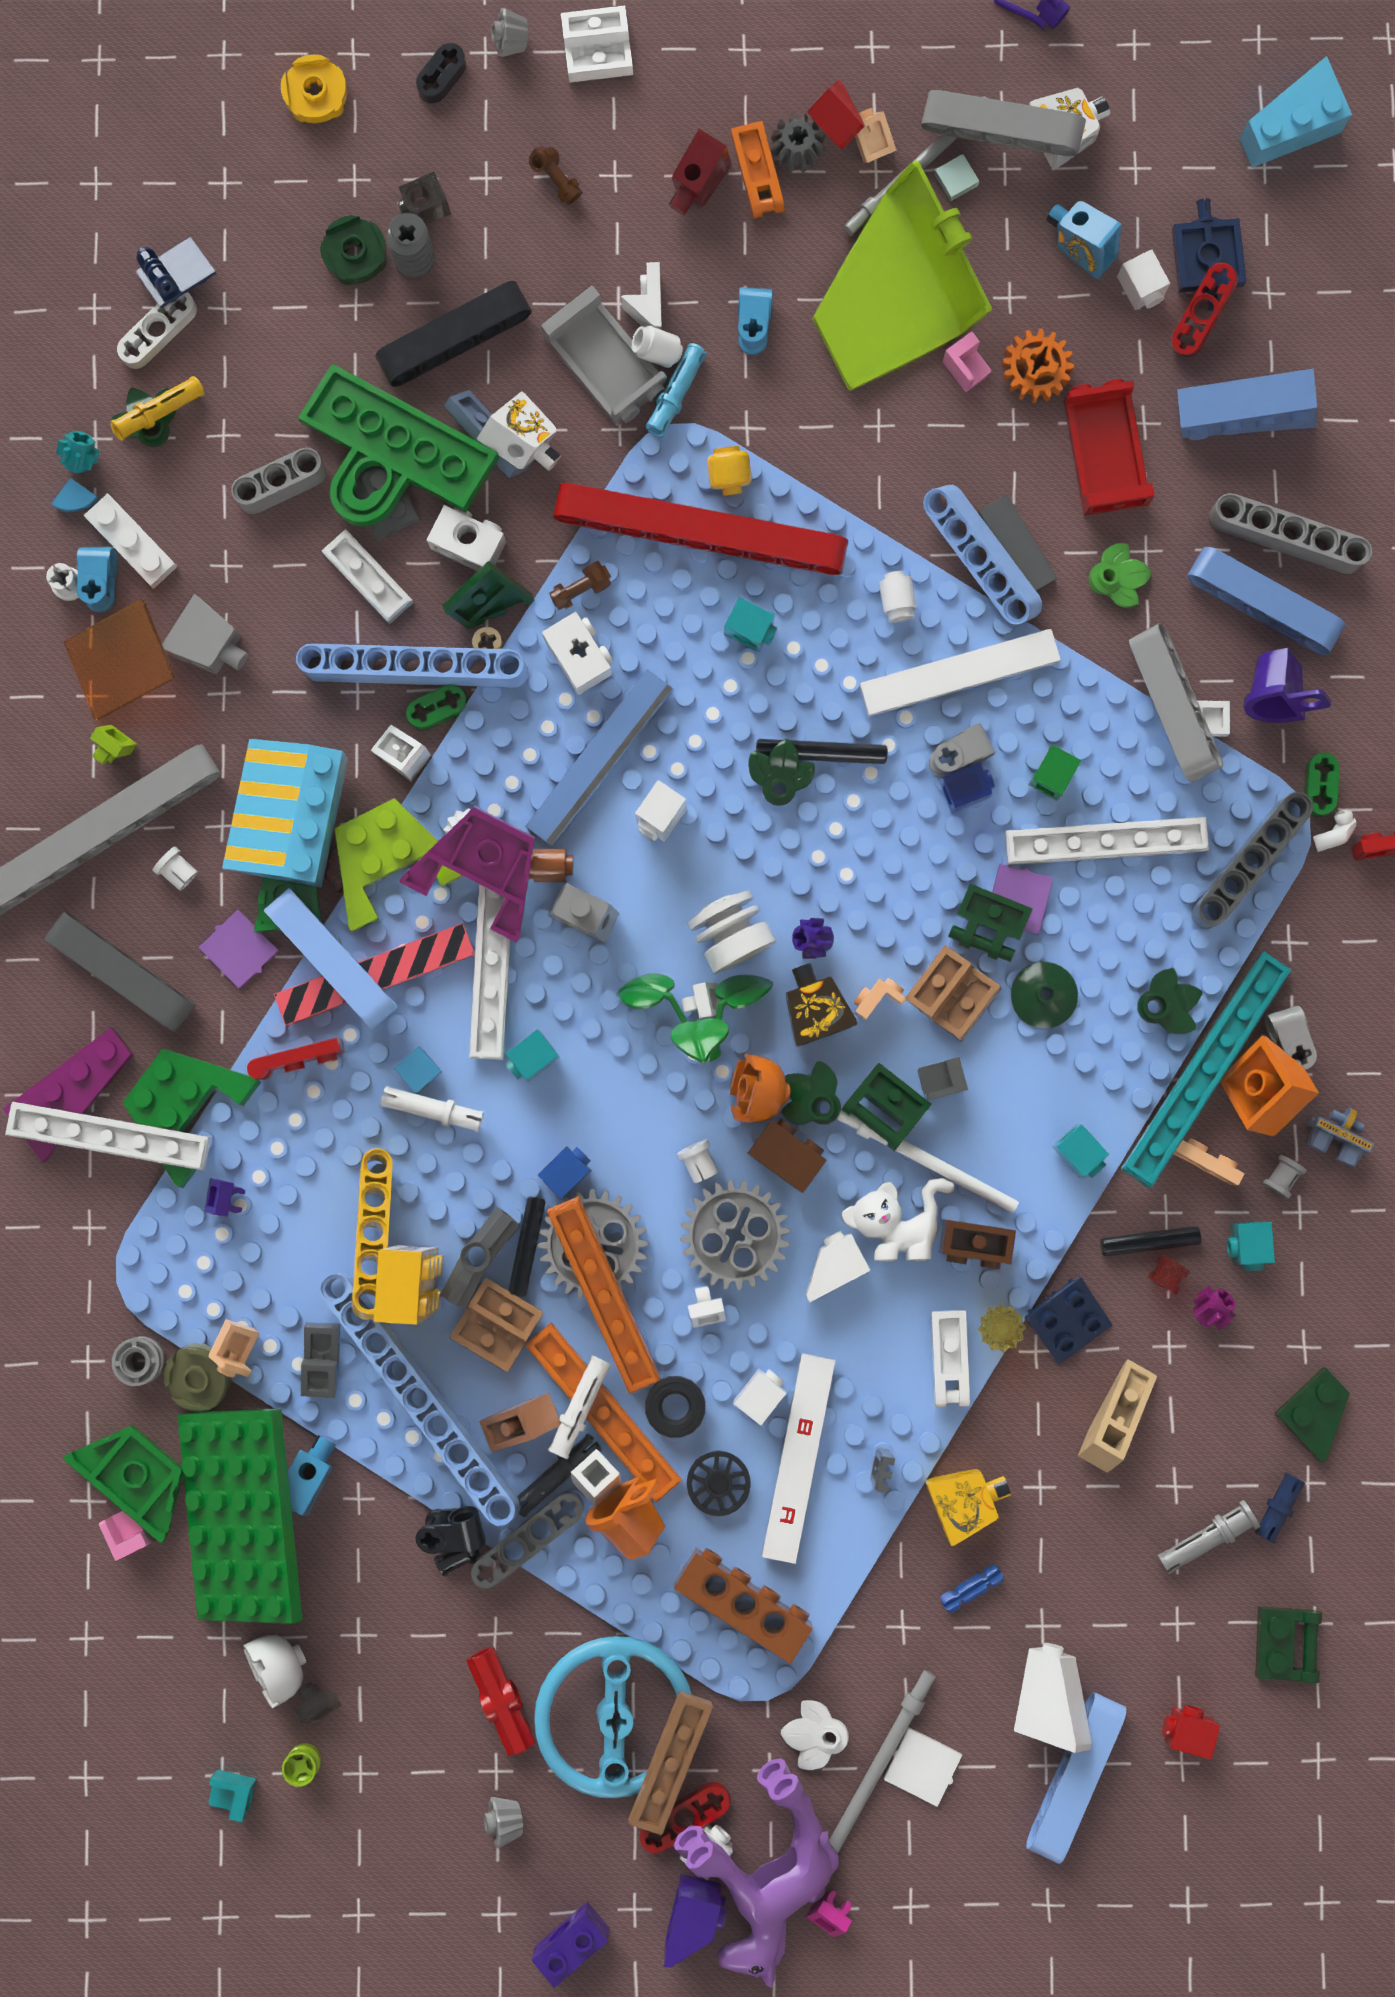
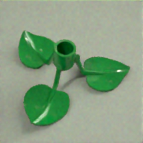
M646 974L636 977L622 986L616 995L624 1005L634 1009L651 1008L661 1003L663 999L668 1000L681 1021V1024L677 1025L671 1032L673 1044L689 1057L705 1064L720 1057V1044L724 1042L729 1034L727 1023L722 1021L724 1007L728 1005L733 1009H740L754 1004L772 989L773 981L755 975H735L723 980L715 988V996L721 999L717 1004L716 1018H708L702 1021L696 1020L695 1022L687 1021L675 997L670 993L675 987V982L666 975Z

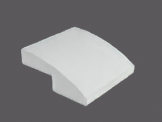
M625 6L561 13L569 83L633 75Z

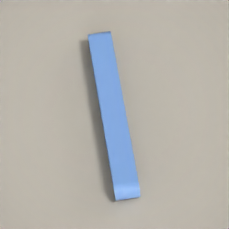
M332 1273L325 1276L319 1286L321 1297L485 1518L496 1526H504L511 1522L518 1515L520 1509L517 1496L388 1323L373 1322L374 1319L364 1320L361 1325L356 1324L351 1317L353 1277L346 1273ZM336 1279H340L345 1285V1292L340 1298L333 1295L331 1291L332 1283ZM366 1294L358 1299L360 1306L364 1309L375 1308ZM376 1333L383 1335L386 1340V1346L382 1352L376 1351L372 1346V1338ZM397 1360L403 1362L406 1366L407 1372L403 1379L396 1378L392 1373L393 1363ZM416 1388L424 1390L427 1395V1402L423 1407L417 1406L412 1400V1394ZM436 1416H442L446 1419L448 1428L445 1434H439L434 1430L432 1422ZM460 1443L467 1447L469 1456L466 1461L461 1462L454 1457L453 1448L456 1444ZM481 1471L488 1476L489 1486L487 1489H480L475 1485L473 1477L476 1472ZM502 1499L509 1504V1516L502 1517L495 1512L494 1504L496 1500Z

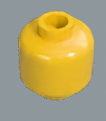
M740 446L713 449L714 455L709 456L707 459L710 487L715 490H722L723 496L741 494L742 487L749 485L752 481L749 454L745 451H740Z

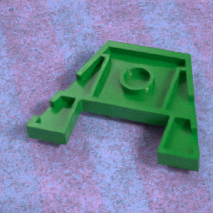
M162 1048L123 1101V1104L136 1124L184 1132L216 1087L237 1104L244 1106L261 1081L248 1075ZM161 1163L174 1184L180 1188H184L197 1171L196 1169Z

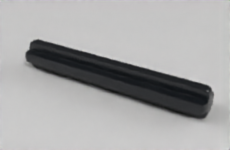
M758 739L756 742V752L769 757L775 746L783 740ZM790 740L797 750L799 760L885 764L888 757L886 745Z

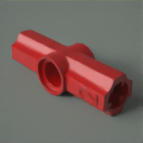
M494 1646L478 1651L467 1658L468 1668L480 1691L479 1699L488 1721L494 1723L507 1755H517L535 1744L536 1740L522 1711L523 1704L517 1687L511 1679L508 1680Z

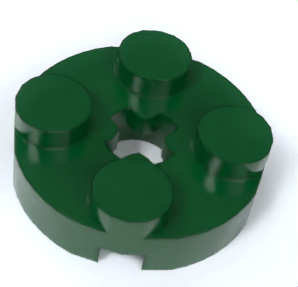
M349 215L335 220L328 226L323 243L321 241V257L327 270L345 285L364 283L384 270L387 263V245L381 230L375 223L360 219L359 216ZM354 243L356 247L362 246V250L359 251L357 256L347 255L346 252L349 251L348 245Z

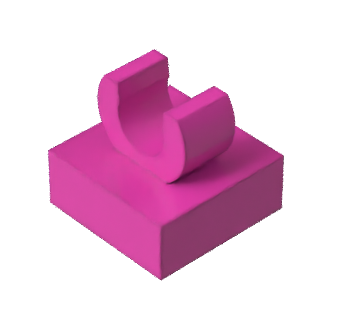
M834 1890L825 1894L822 1901L813 1904L806 1915L807 1919L833 1938L845 1934L852 1922L851 1919L845 1916L851 1909L849 1901L844 1902L840 1910L833 1906V1899L837 1893Z

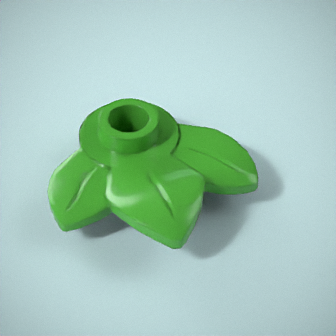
M1118 543L1106 549L1102 554L1101 562L1091 569L1089 585L1095 593L1108 595L1120 607H1135L1139 604L1135 589L1148 582L1151 577V570L1144 562L1130 559L1128 544ZM1103 573L1107 575L1110 582L1104 579Z

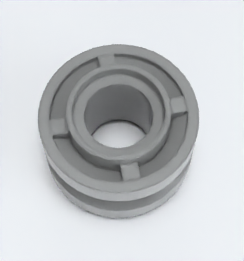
M139 1336L122 1342L115 1349L112 1356V1369L115 1376L122 1383L129 1386H141L154 1381L161 1375L166 1363L165 1352L160 1343L147 1336ZM135 1352H139L145 1357L146 1364L143 1370L135 1368L132 1363V1357Z

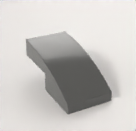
M306 1322L304 1326V1359L301 1363V1396L335 1398L339 1366L340 1324Z

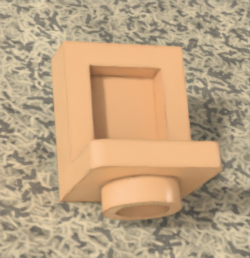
M879 978L871 990L864 987L853 1003L858 1006L854 1014L865 1021L884 995L901 1006L907 999L902 995L904 989L889 978L885 982Z
M226 1319L208 1355L218 1365L216 1370L232 1378H235L237 1374L249 1377L252 1370L245 1365V1362L260 1333L254 1328Z

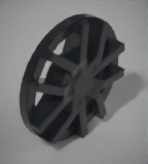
M716 1450L700 1456L692 1464L687 1475V1491L691 1501L699 1510L712 1516H725L737 1511L745 1503L750 1492L751 1482L748 1469L737 1456L726 1451ZM715 1457L713 1469L702 1462ZM719 1457L728 1458L725 1470L718 1469ZM732 1461L738 1464L742 1471L729 1473ZM698 1466L708 1473L706 1478L694 1474ZM744 1476L745 1484H732V1478ZM692 1479L704 1485L693 1492ZM707 1490L710 1496L701 1504L696 1497ZM731 1490H744L738 1502ZM726 1495L729 1496L733 1503V1506L727 1509L724 1508L721 1497ZM716 1498L720 1510L709 1509L707 1506Z

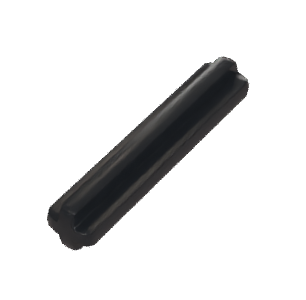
M531 1196L528 1197L508 1289L510 1294L518 1297H524L527 1294L546 1203L543 1198Z
M1194 1226L1107 1237L1101 1239L1100 1247L1104 1256H1114L1201 1244V1232L1199 1227Z

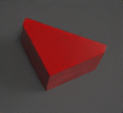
M840 80L831 85L807 111V114L842 150L865 127L843 82Z

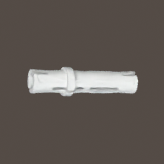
M386 1086L384 1089L386 1096L382 1095L381 1107H388L441 1121V1124L446 1127L452 1124L474 1130L475 1132H479L481 1129L480 1122L483 1123L484 1111L458 1106L456 1101L448 1100L443 1102L394 1089L390 1086Z
M593 1355L590 1357L589 1364L565 1415L561 1414L559 1418L561 1424L548 1448L550 1452L565 1459L569 1458V1453L579 1432L584 1431L586 1425L583 1423L607 1371L612 1365Z

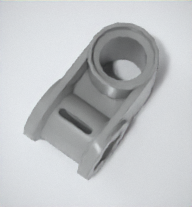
M981 723L964 730L954 738L941 743L929 758V768L934 775L947 778L995 755L996 751ZM943 755L945 758L950 756L953 761L950 764L947 762L941 764L939 759Z
M1294 1006L1266 1015L1265 1026L1271 1041L1291 1057L1292 1054L1301 1052L1303 1059L1295 1061L1303 1066L1305 1070L1312 1067L1316 1062L1317 1052L1302 1008Z

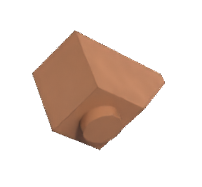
M549 1393L526 1400L479 1421L492 1453L533 1440L561 1424Z

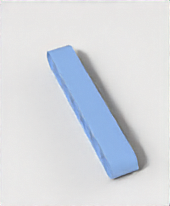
M306 644L299 649L296 656V663L308 678L317 682L519 687L524 684L529 674L528 667L522 656L517 651L510 649ZM321 657V662L316 668H308L311 659ZM346 658H354V663L349 669H341V663ZM387 659L386 666L379 671L373 670L374 663L377 660ZM420 660L419 667L416 670L406 671L408 662ZM453 661L452 668L444 673L438 672L442 662ZM480 661L486 663V667L481 673H471V668L475 663ZM513 662L519 664V668L514 674H504L506 665Z

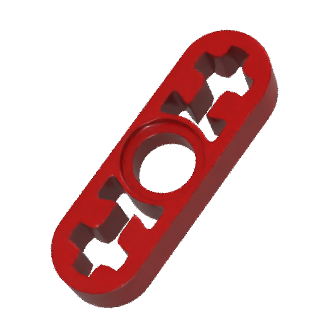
M1221 262L1214 264L1208 270L1172 335V346L1182 356L1190 357L1200 352L1238 284V274L1231 265ZM1226 270L1228 271L1227 277L1230 279L1228 285L1221 284L1216 293L1222 296L1220 301H1218L1212 295L1206 294L1205 291L1209 288L1213 292L1217 286L1214 276L1217 273L1222 275ZM1205 300L1211 301L1214 305L1213 314L1208 319H1199L1196 316L1197 305ZM1192 319L1196 324L1205 326L1203 332L1196 328L1192 336L1196 341L1193 347L1188 345L1184 350L1182 349L1184 343L1180 341L1182 335L1188 336L1191 333L1193 326L1188 324V322Z
M709 1782L675 1802L669 1816V1823L676 1834L671 1835L669 1828L661 1835V1842L657 1843L655 1839H647L650 1831L640 1829L641 1846L647 1852L653 1854L661 1853L673 1846L677 1836L689 1827L680 1826L676 1822L675 1814L680 1809L686 1808L691 1810L695 1816L694 1822L691 1825L702 1828L723 1816L730 1805L728 1789L719 1782ZM713 1792L715 1796L721 1794L720 1806L716 1807L713 1803L703 1808V1813L706 1816L701 1817L700 1810L694 1801L698 1800L699 1806H702L708 1802L709 1793Z

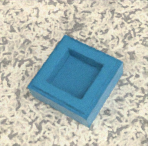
M420 1046L394 1068L416 1094L442 1073L440 1068Z

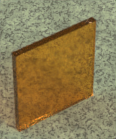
M144 599L130 604L64 641L94 720H99L176 679Z

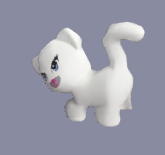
M944 1178L929 1180L921 1190L924 1212L904 1222L901 1221L902 1211L898 1203L897 1189L891 1182H886L877 1191L870 1192L858 1200L855 1206H850L842 1211V1219L846 1225L857 1229L866 1238L882 1240L883 1244L877 1246L874 1251V1261L886 1262L897 1260L899 1251L905 1252V1261H926L931 1259L932 1243L939 1229L937 1222L938 1206L934 1195L936 1192L950 1194L954 1191L955 1186L952 1181Z

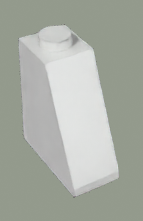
M1043 1643V1647L1029 1648L1014 1731L1073 1753L1091 1750L1092 1741L1076 1657L1063 1653L1064 1648L1062 1646L1051 1643Z

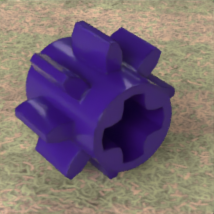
M823 918L801 919L800 926H797L793 931L792 942L794 948L803 951V959L826 957V951L830 950L833 946L834 934L832 928L823 926Z

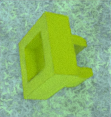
M112 724L96 727L90 737L91 740L99 745L92 757L102 765L107 761L113 763L118 757L131 755L137 745L136 742Z

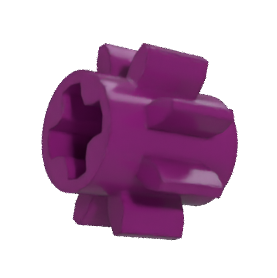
M1208 1286L1197 1294L1198 1297L1193 1300L1196 1304L1193 1308L1194 1316L1204 1327L1209 1328L1215 1324L1216 1328L1221 1330L1230 1324L1231 1319L1236 1316L1233 1312L1236 1308V1303L1231 1294L1225 1289L1219 1288L1214 1292L1212 1287Z

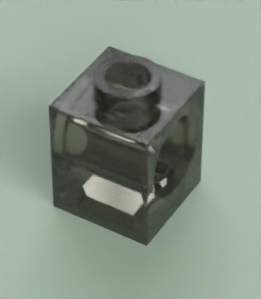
M431 172L398 187L402 199L398 200L397 204L401 214H415L423 219L426 225L451 214L447 199L435 172ZM420 198L429 199L423 206L415 205V202Z

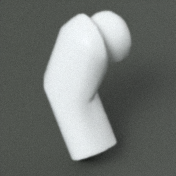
M1341 810L1335 814L1337 824L1331 831L1313 836L1318 852L1342 845L1348 841L1357 824L1350 810Z

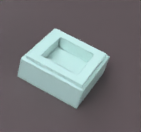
M963 154L935 169L934 176L950 202L979 185V179Z

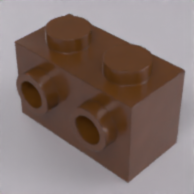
M782 1119L778 1123L770 1120L747 1154L795 1189L804 1193L827 1161V1159L821 1156L824 1149L810 1139H807L805 1143L793 1136L797 1130Z
M943 1219L939 1253L947 1255L946 1261L967 1264V1258L981 1260V1267L1000 1269L1001 1263L1010 1265L1012 1263L1016 1230Z

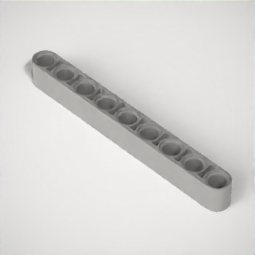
M200 744L186 750L0 867V916L215 781L221 775V772L205 746Z

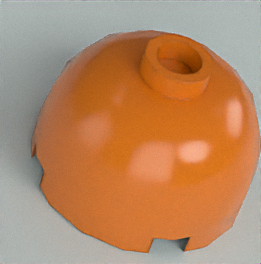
M745 1054L746 1060L738 1061L732 1077L730 1095H736L737 1106L730 1105L734 1119L739 1122L762 1123L774 1118L783 1107V1104L788 1102L790 1085L786 1083V1077L781 1067L774 1061L758 1055Z

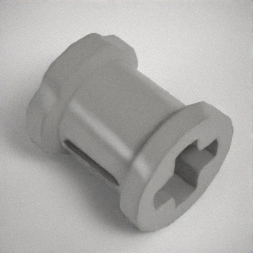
M1280 1154L1278 1157L1279 1164L1271 1177L1265 1179L1263 1184L1280 1196L1289 1199L1292 1195L1290 1193L1291 1188L1298 1177L1304 1175L1307 1170L1292 1159Z

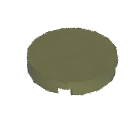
M193 1343L180 1348L168 1359L164 1369V1385L166 1390H169L173 1396L172 1400L178 1406L188 1411L204 1412L217 1406L227 1396L232 1385V1377H228L216 1370L218 1365L208 1357L212 1347L206 1344Z

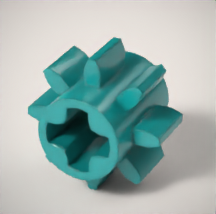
M72 431L69 435H64V440H58L56 454L61 456L60 463L67 470L74 473H83L87 469L91 470L92 464L98 463L100 450L94 448L96 442L89 434L82 431Z

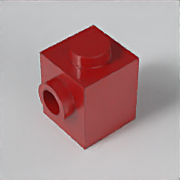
M1184 1705V1709L1173 1707L1171 1716L1167 1715L1165 1717L1162 1735L1165 1736L1164 1740L1171 1749L1212 1760L1220 1725L1212 1717L1205 1716L1204 1710L1191 1705Z

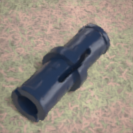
M1286 1472L1273 1499L1269 1498L1266 1503L1269 1507L1259 1524L1260 1528L1254 1532L1274 1544L1287 1517H1292L1294 1511L1291 1509L1303 1486L1306 1484Z

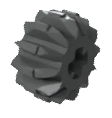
M791 113L789 123L780 119L777 123L778 130H773L771 133V141L773 142L770 148L771 154L777 156L776 163L778 166L788 163V171L790 173L794 170L795 166H799L802 173L806 171L807 164L815 167L818 164V156H822L825 151V146L822 144L825 141L824 131H818L819 126L815 121L807 123L808 116L806 113L801 117V120H796L794 114Z

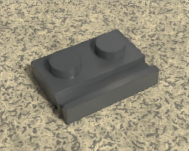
M376 466L360 474V477L356 480L357 485L354 489V496L357 499L364 500L372 492L381 489L387 480V471L382 467ZM404 492L391 514L382 522L369 527L377 542H380L382 538L393 535L420 520Z

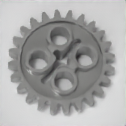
M729 1180L727 1189L723 1190L717 1182L715 1183L716 1193L712 1195L708 1190L703 1189L705 1200L703 1202L696 1198L692 1200L697 1210L685 1211L692 1220L691 1223H681L682 1228L689 1230V1235L680 1237V1241L690 1243V1247L683 1251V1255H694L695 1258L689 1264L690 1268L700 1264L702 1269L698 1277L702 1278L707 1273H710L712 1275L710 1285L712 1286L720 1278L723 1279L725 1290H727L731 1281H735L737 1289L741 1290L743 1280H748L753 1288L755 1287L754 1277L759 1275L761 1279L767 1281L765 1273L767 1268L775 1272L778 1271L773 1263L774 1259L785 1260L786 1258L779 1252V1247H788L790 1243L781 1239V1235L790 1232L789 1228L780 1227V1223L787 1218V1215H776L775 1211L781 1206L780 1202L770 1205L768 1201L772 1193L768 1192L762 1197L759 1196L760 1185L758 1184L752 1191H748L745 1180L742 1181L739 1189H735L733 1181ZM730 1202L735 1205L737 1214L732 1221L725 1222L719 1219L717 1209L720 1204ZM744 1207H749L750 1212L741 1228V1234L744 1235L743 1241H735L727 1261L722 1263L720 1258L730 1238L725 1234L728 1228L734 1229ZM754 1217H762L767 1222V1230L761 1236H753L748 1231V1223ZM715 1233L721 1237L722 1247L720 1250L712 1253L704 1249L702 1242L706 1235ZM740 1248H747L753 1254L752 1262L746 1267L736 1265L733 1260L734 1253Z
M595 1189L590 1190L589 1199H585L581 1191H578L576 1197H580L600 1243L623 1249L622 1254L604 1250L605 1255L610 1256L615 1262L614 1274L623 1292L621 1281L625 1280L632 1284L634 1280L630 1275L631 1270L639 1273L642 1271V1268L636 1264V1261L647 1259V1255L639 1252L640 1247L649 1245L648 1241L639 1239V1235L643 1234L647 1229L646 1227L636 1228L635 1225L641 1218V1215L630 1217L628 1213L633 1205L629 1204L624 1208L620 1207L622 1198L620 1195L611 1202L609 1201V1191L605 1190L601 1199L597 1198ZM567 1196L564 1197V1202L571 1200ZM546 1216L545 1221L551 1227L550 1229H542L539 1233L548 1237L547 1242L538 1244L539 1248L547 1249L548 1254L540 1258V1261L551 1262V1266L545 1273L551 1274L556 1272L558 1277L555 1279L554 1285L556 1286L565 1281L567 1283L565 1293L568 1294L574 1287L578 1288V1298L581 1299L584 1293L572 1267L564 1260L565 1251L550 1218ZM611 1222L619 1223L624 1230L622 1239L616 1242L608 1240L605 1236L606 1225Z

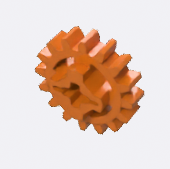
M1039 329L1037 336H1033L1030 330H1026L1024 340L1016 336L1012 342L1013 347L1007 346L1004 353L1007 358L1003 359L1001 368L1008 370L1004 372L1002 379L1003 381H1012L1009 387L1010 392L1016 389L1021 391L1019 399L1023 400L1028 394L1031 395L1032 403H1036L1038 396H1042L1045 402H1048L1051 398V392L1059 396L1063 390L1062 385L1067 386L1071 377L1068 374L1072 373L1074 364L1068 363V361L1071 360L1073 353L1072 351H1063L1066 345L1065 340L1059 343L1054 341L1056 337L1055 332H1052L1049 337H1044L1043 329ZM1052 354L1055 356L1057 362L1054 361ZM1042 357V366L1039 368V370L1037 369L1035 374L1033 375V366L1036 364V362L1038 363L1040 358ZM1018 370L1022 372L1023 378L1018 373Z

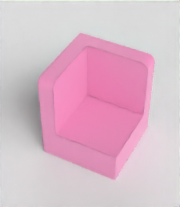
M970 332L945 351L942 361L965 392L991 374L990 367L977 352L980 341L973 332Z
M123 1511L99 1523V1527L115 1561L155 1541L154 1537Z

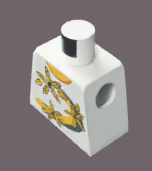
M1080 88L1039 98L1029 103L1030 106L1075 113L1086 119L1078 153L1096 141L1100 131L1098 121L1110 115V108L1104 97L1088 103ZM1043 152L1052 170L1059 168L1074 157Z
M522 391L490 416L477 437L478 441L498 452L499 456L518 469H524L533 460H536L550 471L561 458V455L549 445L557 432L556 427Z

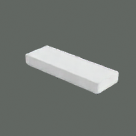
M346 529L322 550L327 559L389 625L414 603Z

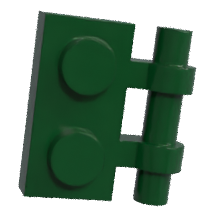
M970 883L957 913V916L969 920L965 929L953 925L948 937L959 941V945L967 949L971 946L988 953L987 957L994 960L1001 958L1011 962L1016 950L1005 946V940L1007 936L1018 941L1021 940L1033 908ZM979 925L997 932L993 941L976 934Z

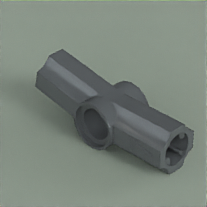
M497 1207L470 1242L461 1250L460 1258L440 1296L457 1306L467 1309L487 1268L521 1225L509 1214ZM476 1246L482 1248L486 1254L485 1262L480 1266L473 1265L468 1256L471 1248Z

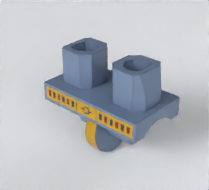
M1348 1107L1343 1114L1334 1109L1332 1110L1329 1118L1338 1122V1125L1320 1116L1316 1119L1310 1117L1306 1125L1311 1128L1306 1146L1318 1152L1326 1153L1333 1139L1342 1144L1335 1160L1349 1167H1355L1363 1153H1371L1375 1143L1349 1131L1352 1129L1361 1133L1364 1128L1363 1123L1355 1120L1357 1110L1352 1107Z

